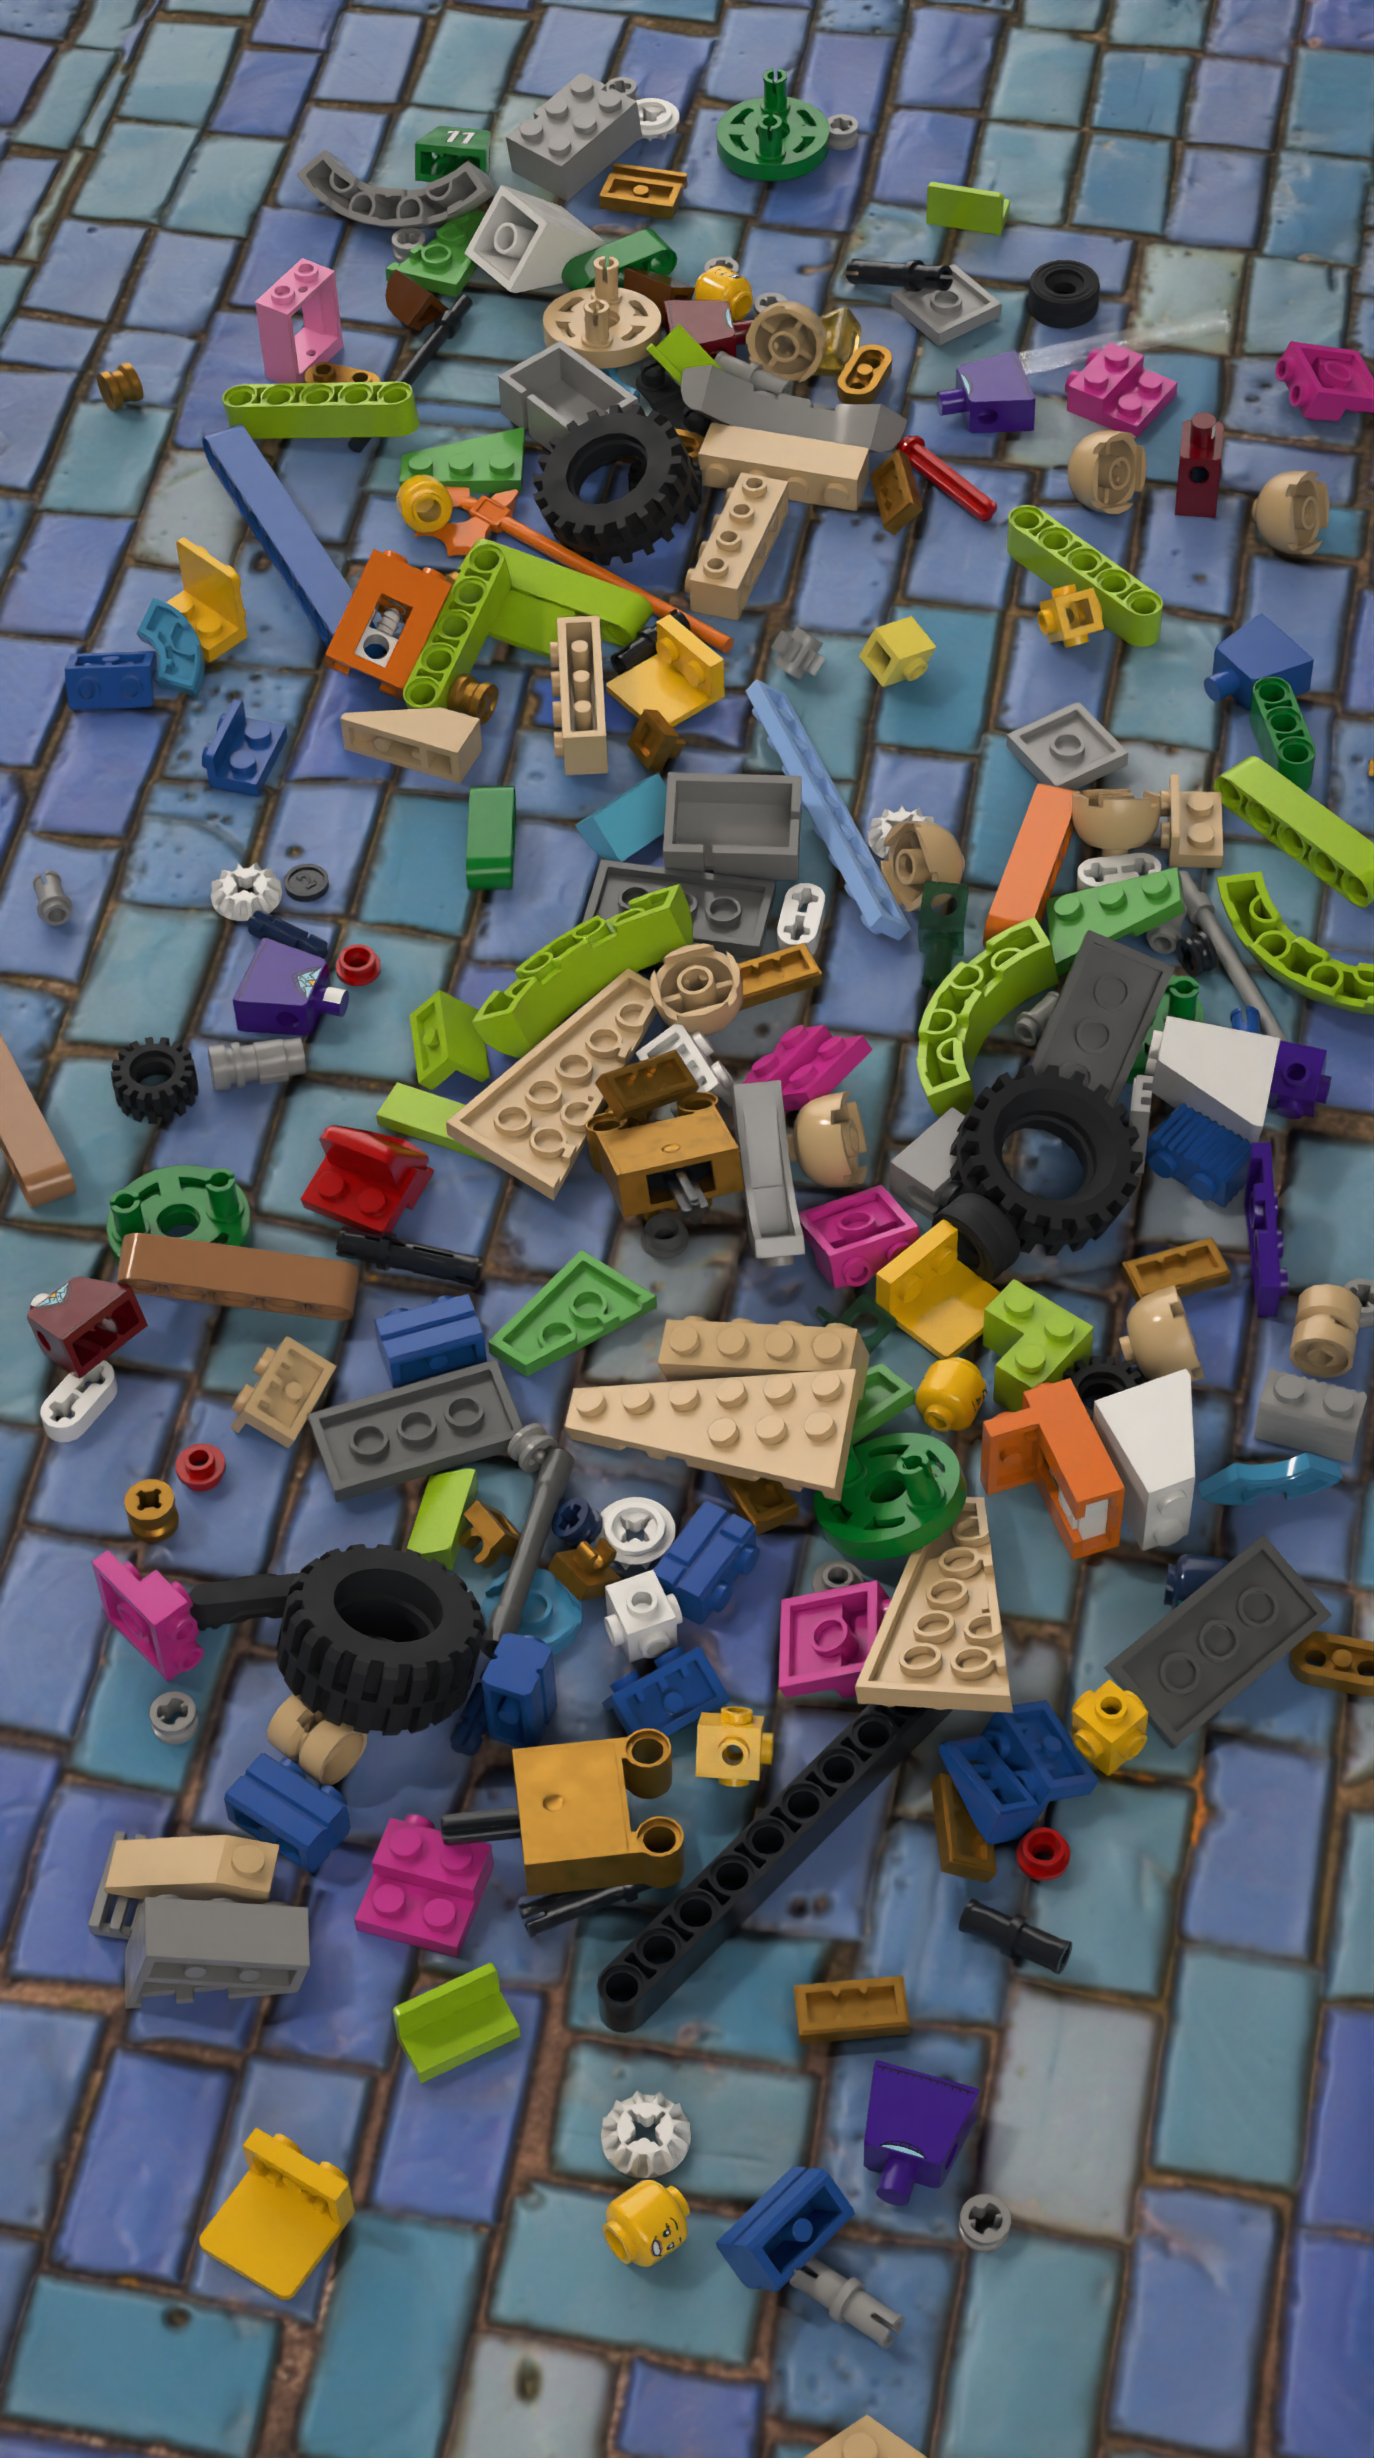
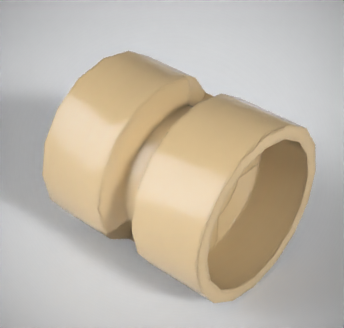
M1322 1284L1309 1287L1299 1295L1295 1319L1296 1326L1293 1330L1289 1358L1292 1364L1300 1371L1311 1376L1330 1378L1343 1375L1352 1368L1357 1341L1356 1335L1358 1334L1362 1304L1354 1293L1340 1286Z
M292 1694L283 1702L272 1717L267 1729V1740L288 1759L293 1761L299 1760L301 1769L321 1785L330 1786L343 1779L355 1767L366 1747L367 1734L354 1731V1726L345 1723L337 1726L326 1721L324 1713L320 1711L313 1713L303 1705L301 1695L294 1696Z

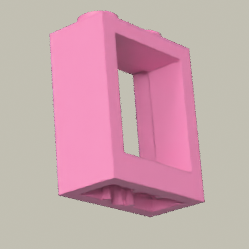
M302 258L255 301L266 378L277 383H305V373L310 367L319 362H328L343 348L334 270ZM302 307L304 328L294 336L292 316Z

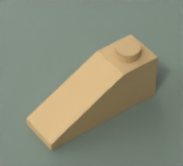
M441 707L344 713L340 718L344 750L461 784L483 750L480 719Z
M230 1835L116 1840L105 1885V1893L144 1900L145 1897L173 1894L188 1900L210 1901L216 1898H229L236 1901V1903L265 1904L269 1902L279 1845Z

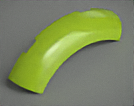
M1262 871L1216 877L1221 902L1233 930L1253 959L1272 977L1293 991L1329 1007L1353 1013L1374 1015V964L1360 962L1357 966L1345 964L1332 959L1329 952L1314 945L1303 936L1297 937L1283 923L1282 917L1266 889Z
M677 884L634 898L628 902L629 910L607 920L596 915L556 938L522 963L515 970L517 979L504 992L494 990L472 1021L473 1026L485 1043L502 1054L522 1058L551 1034L571 1013L597 995L626 969L629 968L634 972H638L662 962L663 958L670 952L686 945H692L693 923L690 908L681 885Z
M1035 917L1016 924L989 939L985 944L986 950L974 957L969 963L966 964L963 961L958 963L942 981L924 1011L918 1030L919 1047L916 1063L922 1089L934 1114L942 1117L952 1107L966 1116L976 1101L971 1082L975 1059L983 1042L1000 1020L1028 998L1059 984L1051 943Z

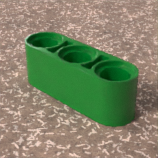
M644 229L574 257L564 266L561 278L562 282L571 291L595 287L594 260L598 257L606 256L607 271L609 256L619 261L618 288H624L625 267L647 270L668 276L674 270L678 258L676 253L653 230Z
M1275 676L1260 678L1253 686L1249 722L1264 762L1306 792L1312 784L1316 749L1290 684L1282 678Z
M515 786L470 787L466 851L468 890L513 889L516 831Z

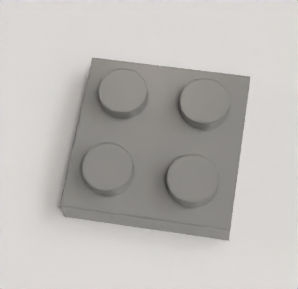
M955 264L949 265L953 275L940 276V278L953 279L952 285L947 291L922 289L919 292H910L902 288L891 293V306L938 346L1001 316L1002 303Z
M1079 701L1007 734L1006 747L1041 784L1076 790L1128 765L1129 753Z

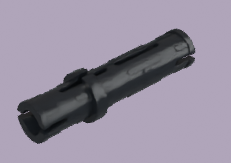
M853 258L846 267V271L859 272L858 275H846L850 284L904 287L910 292H919L922 289L947 291L953 282V279L940 278L941 275H953L949 266L925 265L920 260L894 263Z
M343 1226L336 1245V1255L338 1257L376 1264L379 1270L401 1269L443 1280L459 1282L472 1287L477 1286L483 1267V1258L481 1256L462 1254L452 1250L397 1239V1235L390 1232L379 1235Z
M643 1883L552 1893L526 1904H519L518 1908L522 1919L540 1912L545 1913L544 1917L524 1924L530 1938H533L539 1933L607 1907L620 1900L625 1899L626 1903L638 1900V1893L653 1887Z

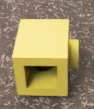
M910 616L875 628L862 649L859 658L881 686L886 687L906 679L914 681L922 676L928 669L927 662L935 651L936 645L916 620Z

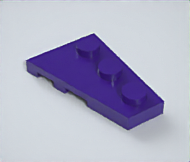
M1251 1142L1243 1205L1257 1317H1276L1279 1298L1287 1297L1288 1273L1287 1268H1280L1279 1258L1283 1257V1234L1281 1229H1277L1276 1223L1278 1219L1277 1192H1274L1271 1142Z

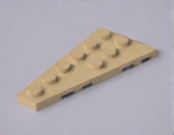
M629 968L626 969L446 1121L447 1135L554 1201L587 1141L585 1123L591 1117L601 1114L607 1105L595 1082L600 1074L629 1065L658 1012L651 996L650 981Z
M856 1369L573 1388L565 1429L571 1440L619 1451L626 1447L646 1451L650 1458L665 1461L666 1457L670 1456L685 1460L689 1467L754 1482L762 1477L781 1482L785 1489L801 1492L803 1487L822 1491L825 1498L840 1501L861 1379Z
M966 1497L960 1515L949 1529L933 1542L911 1552L855 1685L858 1704L1013 1713L984 1497Z

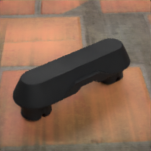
M649 360L643 363L640 368L641 374L636 379V387L648 401L652 410L659 412L664 422L670 421L674 428L694 432L705 438L713 421L690 409L684 403L681 387L665 373V368L658 361Z
M268 1573L241 1576L230 1581L199 1584L189 1593L193 1602L190 1614L197 1621V1627L201 1631H206V1628L209 1627L212 1630L218 1629L223 1624L241 1623L251 1618H283L290 1585L293 1579L300 1573L283 1575Z

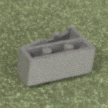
M173 1894L145 1897L125 1948V2009L142 2007V1997L176 1994L177 2004L194 2002V1992L228 1989L229 1999L297 1993L310 1967L308 1907H293L279 1901L265 1904L236 1903V1901L229 1898H216L210 1901L188 1900Z

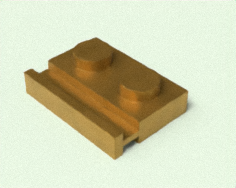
M614 163L613 171L609 173L599 195L600 209L613 210L619 213L647 215L654 218L673 219L683 198V190L688 186L687 173Z

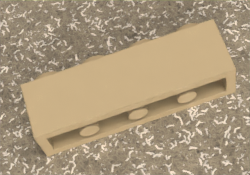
M711 422L698 453L700 470H702V486L726 490L729 487L734 488L741 472L788 481V500L851 511L858 510L869 481V448Z

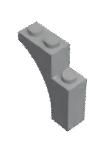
M781 1080L730 1085L736 1144L739 1147L745 1190L741 1191V1197L745 1199L750 1256L756 1259L762 1258V1266L766 1267L795 1264L794 1255L805 1254V1246L791 1173Z

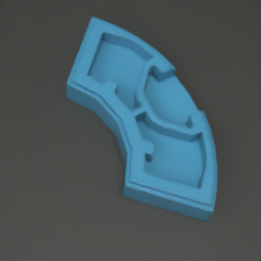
M153 597L136 634L141 641L154 647L158 653L160 665L156 681L160 687L198 697L205 670L201 642L189 621L179 610Z
M1305 1452L1289 1460L1272 1464L1248 1465L1235 1462L1198 1483L1202 1500L1215 1504L1242 1506L1255 1505V1497L1285 1493L1286 1500L1306 1496L1340 1482L1343 1477L1338 1462Z

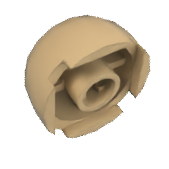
M780 301L769 305L755 317L746 335L750 363L753 361L763 365L765 371L783 379L798 381V383L805 381L818 369L826 352V331L821 319L811 308L799 302Z
M1099 430L1082 438L1075 446L1068 463V484L1072 494L1085 507L1097 512L1120 514L1134 504L1127 501L1132 498L1134 491L1141 492L1145 483L1147 462L1143 446L1136 445L1133 439L1136 436L1132 433Z
M1288 471L1272 477L1264 485L1253 504L1252 515L1261 537L1268 545L1279 552L1302 555L1312 554L1320 547L1323 541L1315 540V538L1318 536L1319 528L1327 529L1330 502L1328 488L1325 482H1317L1315 476L1320 474L1316 471Z
M1130 789L1082 790V795L1073 792L1071 808L1073 825L1078 836L1087 845L1101 849L1102 857L1128 854V849L1141 847L1152 839L1159 824L1161 795L1151 791H1143V798L1135 799L1134 794L1130 793Z
M908 821L900 822L893 826L884 840L883 846H890L889 860H881V873L898 905H901L903 902L906 907L904 911L908 912L924 911L935 908L952 898L960 885L965 868L964 856L954 836L942 826L929 822Z
M705 943L686 945L666 955L663 958L664 965L658 970L657 974L654 969L650 977L651 996L664 1023L670 1027L673 1024L683 1025L690 1034L699 1030L705 1036H710L724 1030L735 1019L743 1003V978L733 955L726 951V956L721 952L715 951L714 945Z
M849 1091L828 1094L808 1102L800 1109L795 1118L793 1133L787 1134L791 1162L798 1161L802 1172L814 1183L824 1187L860 1185L864 1183L866 1178L867 1166L858 1167V1154L867 1152L865 1132L856 1101L846 1103V1100L851 1095Z
M1172 1285L1142 1297L1132 1307L1126 1319L1128 1335L1119 1338L1126 1362L1131 1365L1138 1364L1144 1377L1150 1381L1183 1369H1187L1191 1382L1204 1379L1201 1361H1198L1195 1352L1196 1344L1176 1286Z

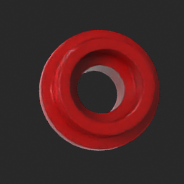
M354 944L342 950L336 962L337 977L340 981L350 986L368 985L374 982L381 973L379 957L369 946L363 944Z
M201 1443L184 1449L176 1459L175 1469L178 1479L191 1490L203 1492L211 1490L219 1484L225 1473L226 1463L223 1453L217 1447ZM200 1463H206L202 1466H195Z
M1046 1827L1036 1828L1028 1832L1019 1841L1016 1850L1017 1864L1021 1871L1032 1879L1040 1881L1053 1880L1067 1870L1070 1863V1848L1066 1840L1057 1831ZM1039 1853H1046L1052 1859L1039 1860L1034 1856Z

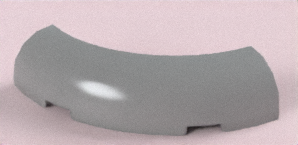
M325 149L296 173L304 185L321 202L337 213L369 226L393 230L421 229L449 222L479 207L496 193L489 176L469 161L448 175L428 183L427 187L414 190L368 185L355 176L345 162Z
M713 365L684 368L682 375L681 393L684 403L695 412L720 424L869 448V453H882L892 450L901 440L907 424L906 418L883 404H837L836 408L833 409L822 404H812L811 400L784 393H780L777 396L765 391L753 392L754 385L752 383L737 378Z

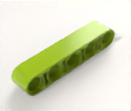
M405 382L241 384L229 388L222 395L229 427L242 424L252 439L401 437L412 434L420 426L413 389Z
M1021 505L1010 511L1008 516L1007 552L1013 559L1054 589L1071 584L1076 585L1077 591L1094 588L1102 608L1103 625L1133 646L1146 647L1155 644L1159 640L1163 601L1155 591L1040 508L1031 505Z
M483 538L478 539L470 549L471 551L474 547L483 543L499 545L504 551L511 577L510 589L574 611L578 617L599 615L601 640L620 647L628 645L637 638V632L645 627L653 614L652 605L640 594ZM468 554L466 555L461 565L457 569L456 572L458 574L460 573Z
M494 543L479 544L468 554L404 687L403 697L407 709L438 707L448 709V695L454 681L463 673L470 674L512 583L504 551L499 545Z
M1256 756L1247 757L1215 779L1214 790L1215 792H1221L1222 804L1228 810L1355 906L1365 908L1374 902L1373 842Z

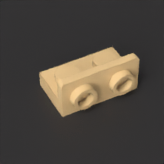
M1170 774L1169 790H1160V817H1168V822H1161L1160 848L1168 849L1169 867L1222 868L1224 855L1221 792L1179 791V774Z
M287 1335L276 1350L267 1346L252 1372L259 1375L254 1387L246 1383L231 1406V1409L238 1414L230 1429L239 1433L247 1423L289 1449L306 1422L307 1414L311 1413L337 1366Z

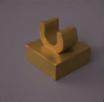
M644 709L627 745L647 770L661 771L668 757L678 758L686 742L678 739L679 735L673 726H670L658 710Z
M476 1500L463 1514L473 1527L467 1529L461 1535L459 1543L461 1546L473 1550L483 1541L482 1551L473 1560L476 1564L488 1568L497 1562L500 1553L511 1558L514 1557L521 1534L501 1511Z
M600 1538L594 1549L587 1541H583L577 1549L555 1553L548 1567L552 1574L578 1601L606 1596L605 1586L622 1580L609 1566L615 1559L617 1551L605 1538Z

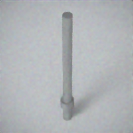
M1179 871L1182 878L1184 903L1187 906L1189 919L1192 923L1198 924L1202 932L1208 935L1212 941L1219 961L1245 1005L1259 1010L1261 1032L1263 1035L1277 1037L1282 1041L1289 1042L1214 916L1215 907L1206 893L1199 891L1188 871Z

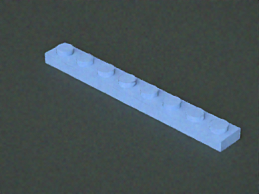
M756 679L746 690L754 707L752 713L766 729L769 735L767 742L779 754L784 764L782 766L784 774L786 776L802 777V806L809 811L814 821L813 829L815 833L826 843L830 851L828 855L829 860L841 872L846 881L844 885L846 892L857 902L862 912L860 916L861 921L874 934L880 935L883 933L900 941L911 930V927L785 693Z

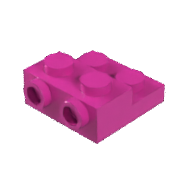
M1290 341L1283 356L1276 364L1275 375L1277 380L1286 383L1287 388L1290 390V404L1299 407L1300 412L1305 418L1313 421L1327 420L1339 422L1345 409L1354 413H1361L1362 411L1374 413V378L1358 351Z
M1109 342L1102 350L1094 348L1090 352L1086 361V367L1081 372L1073 370L1069 374L1065 384V392L1068 393L1067 411L1112 430L1132 433L1136 436L1134 439H1137L1177 395L1178 382L1144 369V355Z
M798 1025L787 1031L780 1038V1042L775 1046L773 1053L763 1056L753 1064L752 1070L749 1071L742 1084L781 1080L784 1111L799 1110L811 1100L828 1095L872 1051V1048L863 1035L842 1038L840 1035L832 1037L825 1025L807 1028L803 1025Z
M882 1185L798 1212L804 1240L814 1250L817 1268L835 1289L843 1286L858 1287L864 1285L872 1276H875L878 1271L920 1238L919 1226Z
M109 1550L91 1561L106 1619L167 1682L181 1672L193 1669L201 1661L204 1650L196 1640V1637L199 1635L198 1623L190 1614L193 1602L180 1583L174 1581L170 1584L157 1570L142 1578L132 1563L126 1561L122 1564Z
M878 1580L781 1599L779 1689L786 1698L830 1689H836L842 1699L856 1697L855 1685L892 1600Z
M410 1814L405 1817L404 1821L390 1818L372 1860L373 1876L354 1919L356 1930L458 1958L494 1868L492 1845L486 1842L447 1846L442 1841L441 1831L435 1830V1825L423 1816Z

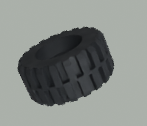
M365 1544L350 1545L344 1552L337 1548L326 1552L320 1559H314L302 1568L300 1574L293 1579L289 1588L276 1646L278 1651L276 1660L284 1681L294 1696L301 1695L303 1705L313 1713L317 1711L324 1713L326 1721L337 1726L345 1723L354 1726V1731L368 1734L370 1730L382 1731L383 1736H397L401 1730L407 1729L412 1734L427 1729L430 1722L435 1726L452 1716V1713L458 1710L465 1702L468 1691L471 1689L485 1631L484 1617L480 1612L481 1607L473 1592H467L468 1587L466 1583L456 1573L453 1575L448 1574L446 1566L435 1559L429 1562L422 1559L419 1552L406 1549V1552L392 1550V1545L378 1544L376 1548H366ZM366 1635L378 1636L392 1640L394 1642L382 1641L368 1637Z

